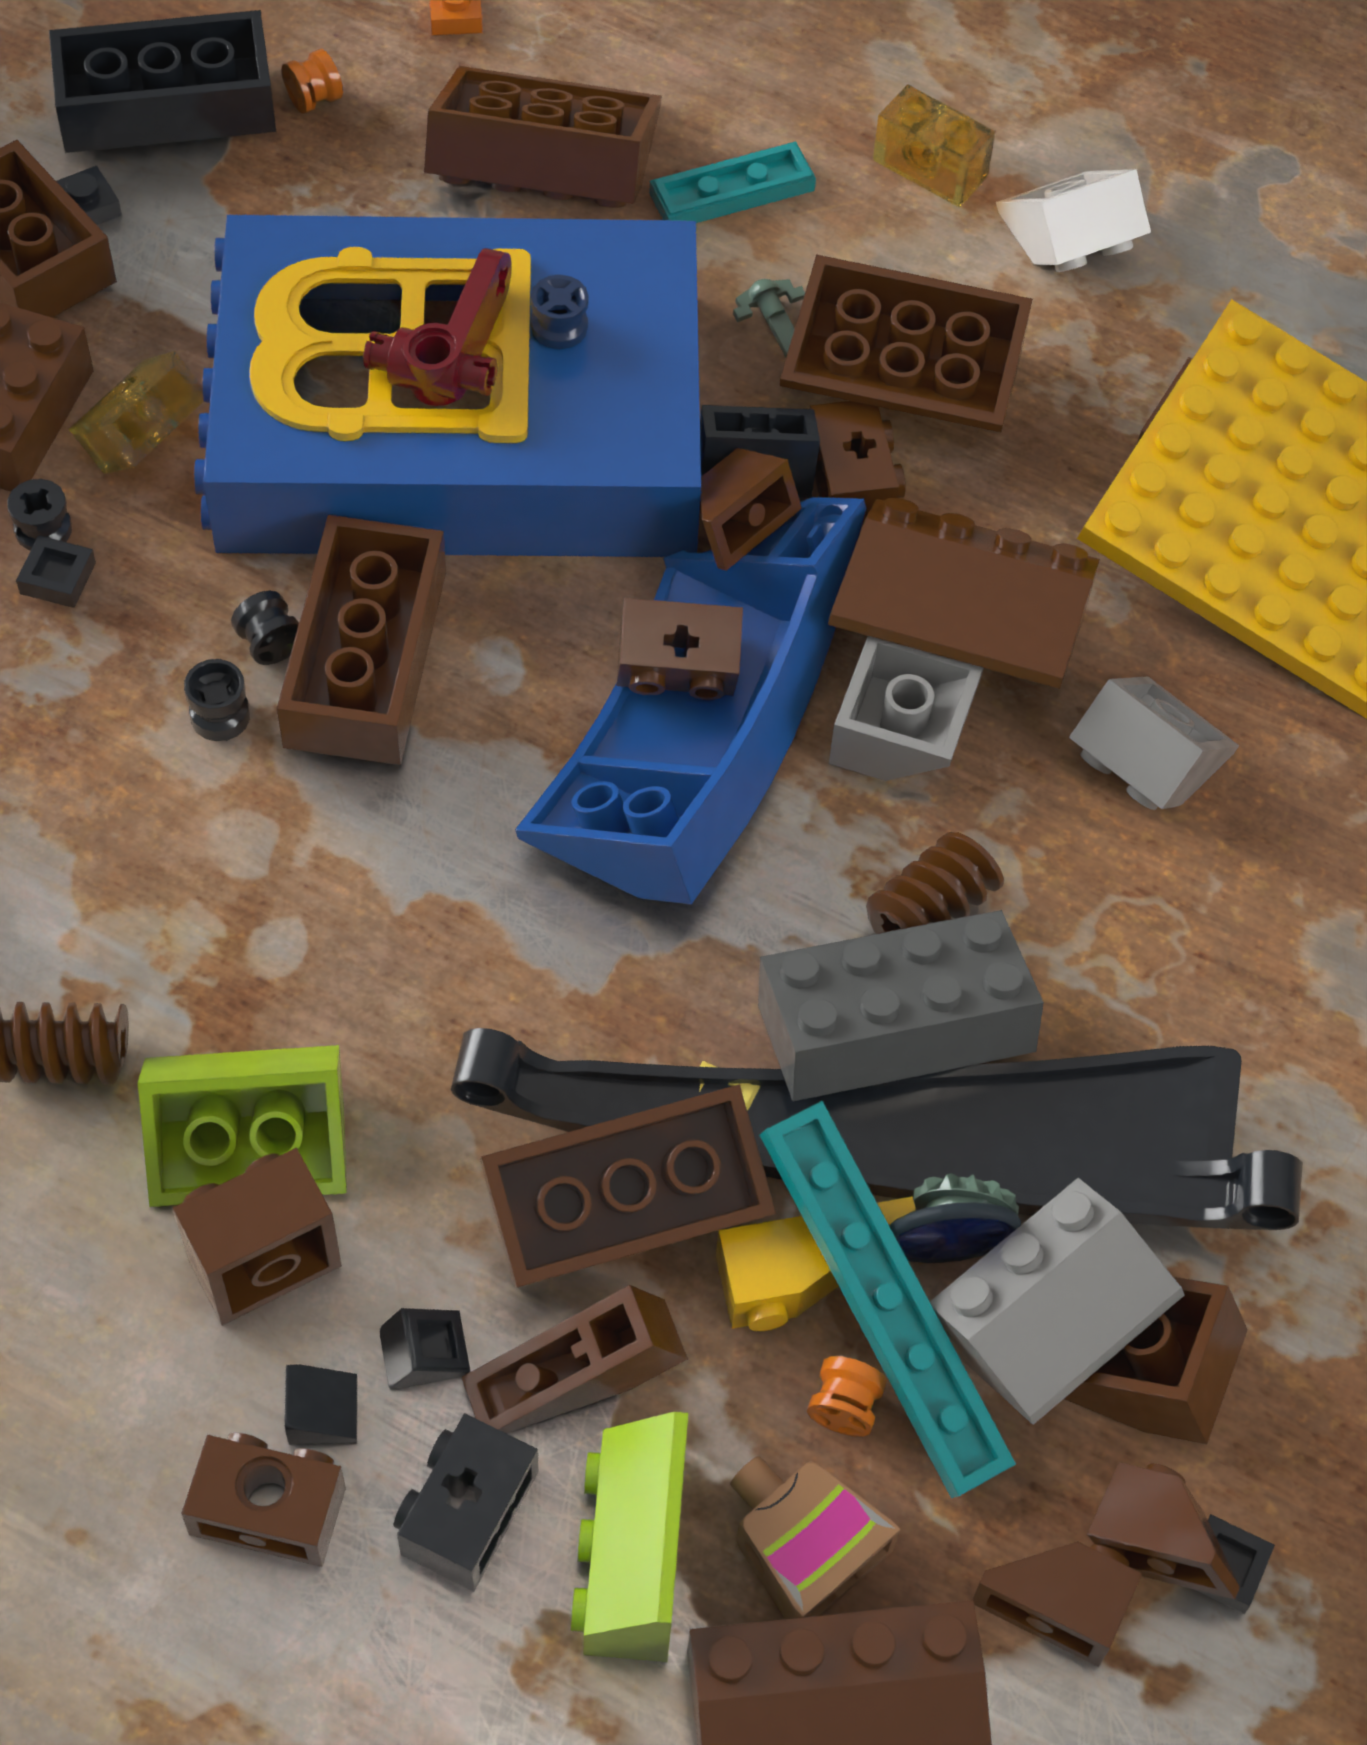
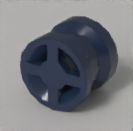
M552 275L540 280L533 287L531 294V307L533 310L531 330L536 340L548 348H571L579 344L586 336L588 329L586 310L589 305L587 288L579 280L566 275Z

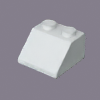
M1136 169L1087 171L996 202L998 213L1033 264L1054 265L1056 272L1081 267L1087 264L1085 255L1100 250L1103 256H1108L1132 249L1134 247L1132 239L1151 233Z

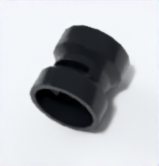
M208 659L196 664L189 670L184 680L186 701L189 704L191 724L196 733L212 741H227L241 734L246 729L250 720V710L246 698L244 676L240 669L226 660Z

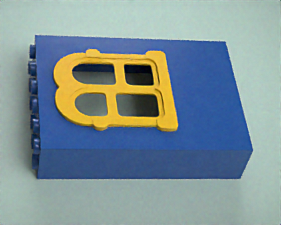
M227 215L225 238H216L214 247L216 272H222L221 280H212L211 310L213 315H218L217 324H208L207 353L208 358H214L213 368H204L203 398L205 403H210L209 413H200L198 425L200 448H206L205 459L195 460L194 467L195 492L197 495H202V529L212 530L216 553L318 554L328 515L444 531L445 555L667 557L684 549L688 553H697L701 497L696 221ZM488 248L510 254L512 273L509 290L481 357H492L497 360V377L494 386H491L490 403L487 407L483 409L398 408L392 403V385L388 382L387 372L377 369H369L368 400L365 405L358 408L316 406L302 399L295 390L294 379L296 373L306 362L326 355L363 356L366 341H370V334L329 333L318 331L307 325L299 312L302 299L402 300L400 328L415 329L424 325L425 301L459 300L482 249ZM559 274L571 276L579 280L587 288L589 305L586 310L588 318L586 336L579 344L566 349L546 347L536 340L531 330V317L533 313L531 294L533 287L540 280ZM396 332L382 335L394 337Z

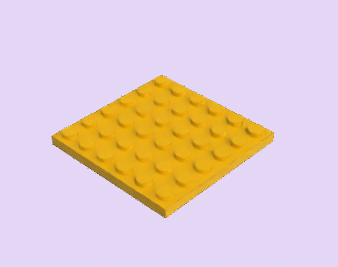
M1231 299L1084 525L1077 539L1367 719V382Z

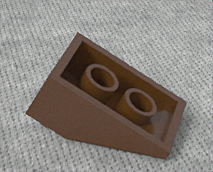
M1174 1277L1182 1287L1184 1296L1064 1399L1142 1432L1207 1444L1248 1329L1228 1285Z

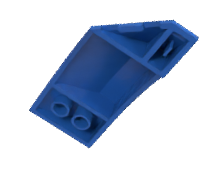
M812 497L800 502L802 509L727 571L717 568L712 549L703 553H688L684 549L663 558L666 569L654 600L743 607L740 674L734 696L724 695L716 700H701L690 696L689 692L665 690L658 695H641L632 692L629 687L616 686L615 684L600 714L572 757L516 827L515 832L518 839L637 898L692 905L749 823L770 787L795 737L817 684L836 627L828 625L829 617L860 535L866 512L864 499ZM674 648L676 657H684L682 648Z

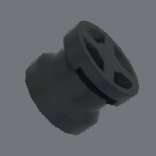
M30 479L20 483L11 491L7 499L8 512L13 521L15 537L21 546L31 551L38 535L63 542L68 541L72 533V522L67 512L66 497L60 486L50 480Z
M262 591L248 597L240 603L231 618L233 629L239 637L249 641L251 644L249 648L250 655L254 661L261 665L276 664L291 656L299 622L294 616H288V604L277 591Z

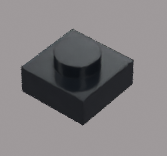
M97 165L56 181L96 225L122 215L119 199Z
M38 535L16 579L19 593L75 608L96 564L93 549Z
M1210 1514L1208 1517L1209 1524L1235 1575L1240 1589L1235 1600L1199 1590L1196 1591L1245 1614L1251 1606L1275 1545Z

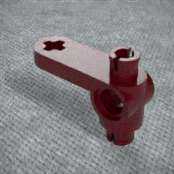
M488 248L481 250L448 325L428 323L415 329L401 327L394 337L372 331L369 335L370 341H366L364 348V367L370 370L386 371L388 382L391 385L411 389L413 395L420 402L430 406L451 404L461 399L466 390L489 396L492 392L491 386H494L497 377V360L492 357H481L509 290L512 273L510 254Z

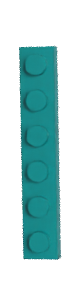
M823 1101L765 1129L759 1135L951 1499L963 1495L1016 1465Z

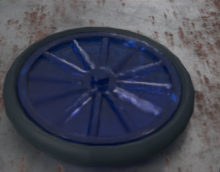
M966 1202L943 1204L917 1210L896 1219L889 1224V1227L908 1261L946 1263L986 1255L1020 1227L1021 1220L1014 1211L1003 1206L990 1203Z

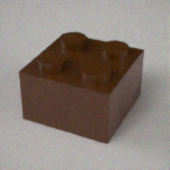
M297 1148L282 1155L277 1153L265 1155L251 1163L245 1173L220 1185L217 1183L203 1185L189 1193L183 1203L173 1207L188 1261L222 1326L342 1266L333 1213Z

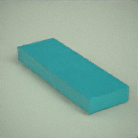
M795 141L650 180L649 194L662 220L696 221V223L813 192L815 191L816 177Z

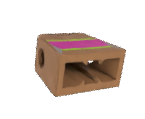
M757 1456L742 1467L730 1482L732 1488L753 1509L739 1523L737 1544L785 1619L822 1616L895 1549L901 1529L891 1519L815 1462H807L784 1482L760 1456Z

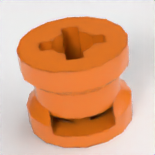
M322 48L311 52L308 60L299 63L292 60L281 67L282 79L287 93L294 106L302 114L314 110L319 101L333 102L343 96V85L337 67L330 55Z
M830 1356L824 1359L819 1374L823 1385L819 1393L812 1395L807 1409L808 1415L819 1425L840 1434L854 1437L869 1435L875 1421L871 1408L873 1402L883 1396L887 1384L886 1377L876 1368L853 1358Z

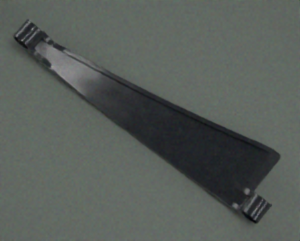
M475 1028L463 1033L451 1085L453 1095L468 1104L570 1132L731 1087L729 1083H750L760 1086L748 1110V1115L766 1177L783 1180L759 1135L765 1129L823 1101L872 1195L896 1199L914 1197L915 1188L922 1186L927 1178L937 1177L944 1179L950 1173L966 1178L974 1175L976 1179L981 1181L994 1180L999 1183L1001 1189H1008L1016 1195V1204L1019 1206L1018 1214L1033 1216L1073 1181L1079 1178L1121 1211L1130 1224L1285 1230L1299 1223L1303 1162L1298 1157L1277 1150H1260L1249 1154L1241 1153L1232 1158L1242 1059L1238 1051L1231 1048L1177 1046L1051 1060L976 1064L792 1101L781 1069L674 1066L596 1060L556 1061L529 1049L522 1041H517L504 1032L488 1028Z

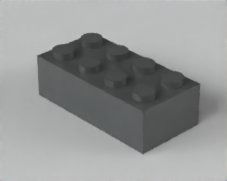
M1002 910L760 957L758 1008L792 1101L1037 1051L1044 1002Z

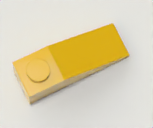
M913 1196L877 1203L888 1225L896 1219L914 1212L916 1209ZM802 1216L718 1230L716 1260L732 1329L749 1326L753 1331H768L781 1327L788 1322V1319L798 1317L839 1286ZM910 1230L897 1236V1242L908 1236Z

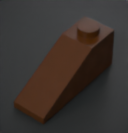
M628 1285L461 1378L475 1418L507 1434L632 1390L686 1361L688 1358L665 1299Z

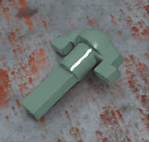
M760 279L736 298L735 303L738 308L733 310V315L736 321L740 322L752 317L753 312L750 307H759L782 352L787 357L795 328L779 297L786 295L791 304L803 300L805 291L802 286L794 288L790 279Z

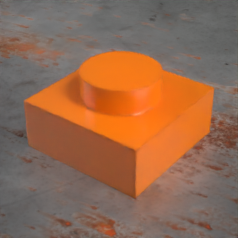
M429 0L432 35L483 33L481 0Z

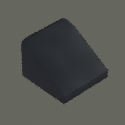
M401 1308L380 1328V1340L387 1381L390 1388H407L460 1378L471 1372L459 1310Z
M301 1364L286 1365L285 1432L289 1445L357 1442V1374Z

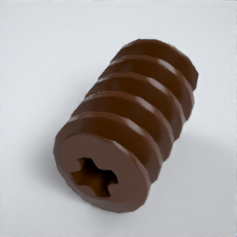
M948 832L937 840L936 846H931L923 851L918 861H913L904 867L901 875H896L886 882L884 890H878L868 897L866 904L867 916L876 934L952 920L951 917L954 919L967 917L970 914L969 904L976 906L983 904L987 900L986 889L991 891L999 890L1004 885V877L994 858L983 846L959 832Z
M16 1002L10 1020L3 1019L0 1008V1082L10 1083L15 1078L17 1070H19L24 1082L36 1083L40 1079L43 1070H45L50 1083L62 1084L69 1070H71L72 1077L76 1083L88 1084L96 1069L102 1084L113 1085L117 1081L125 1063L128 1048L129 1020L126 1005L120 1004L114 1022H107L101 1003H94L88 1021H81L76 1003H68L62 1021H55L49 1002L42 1003L36 1020H29L24 1002Z

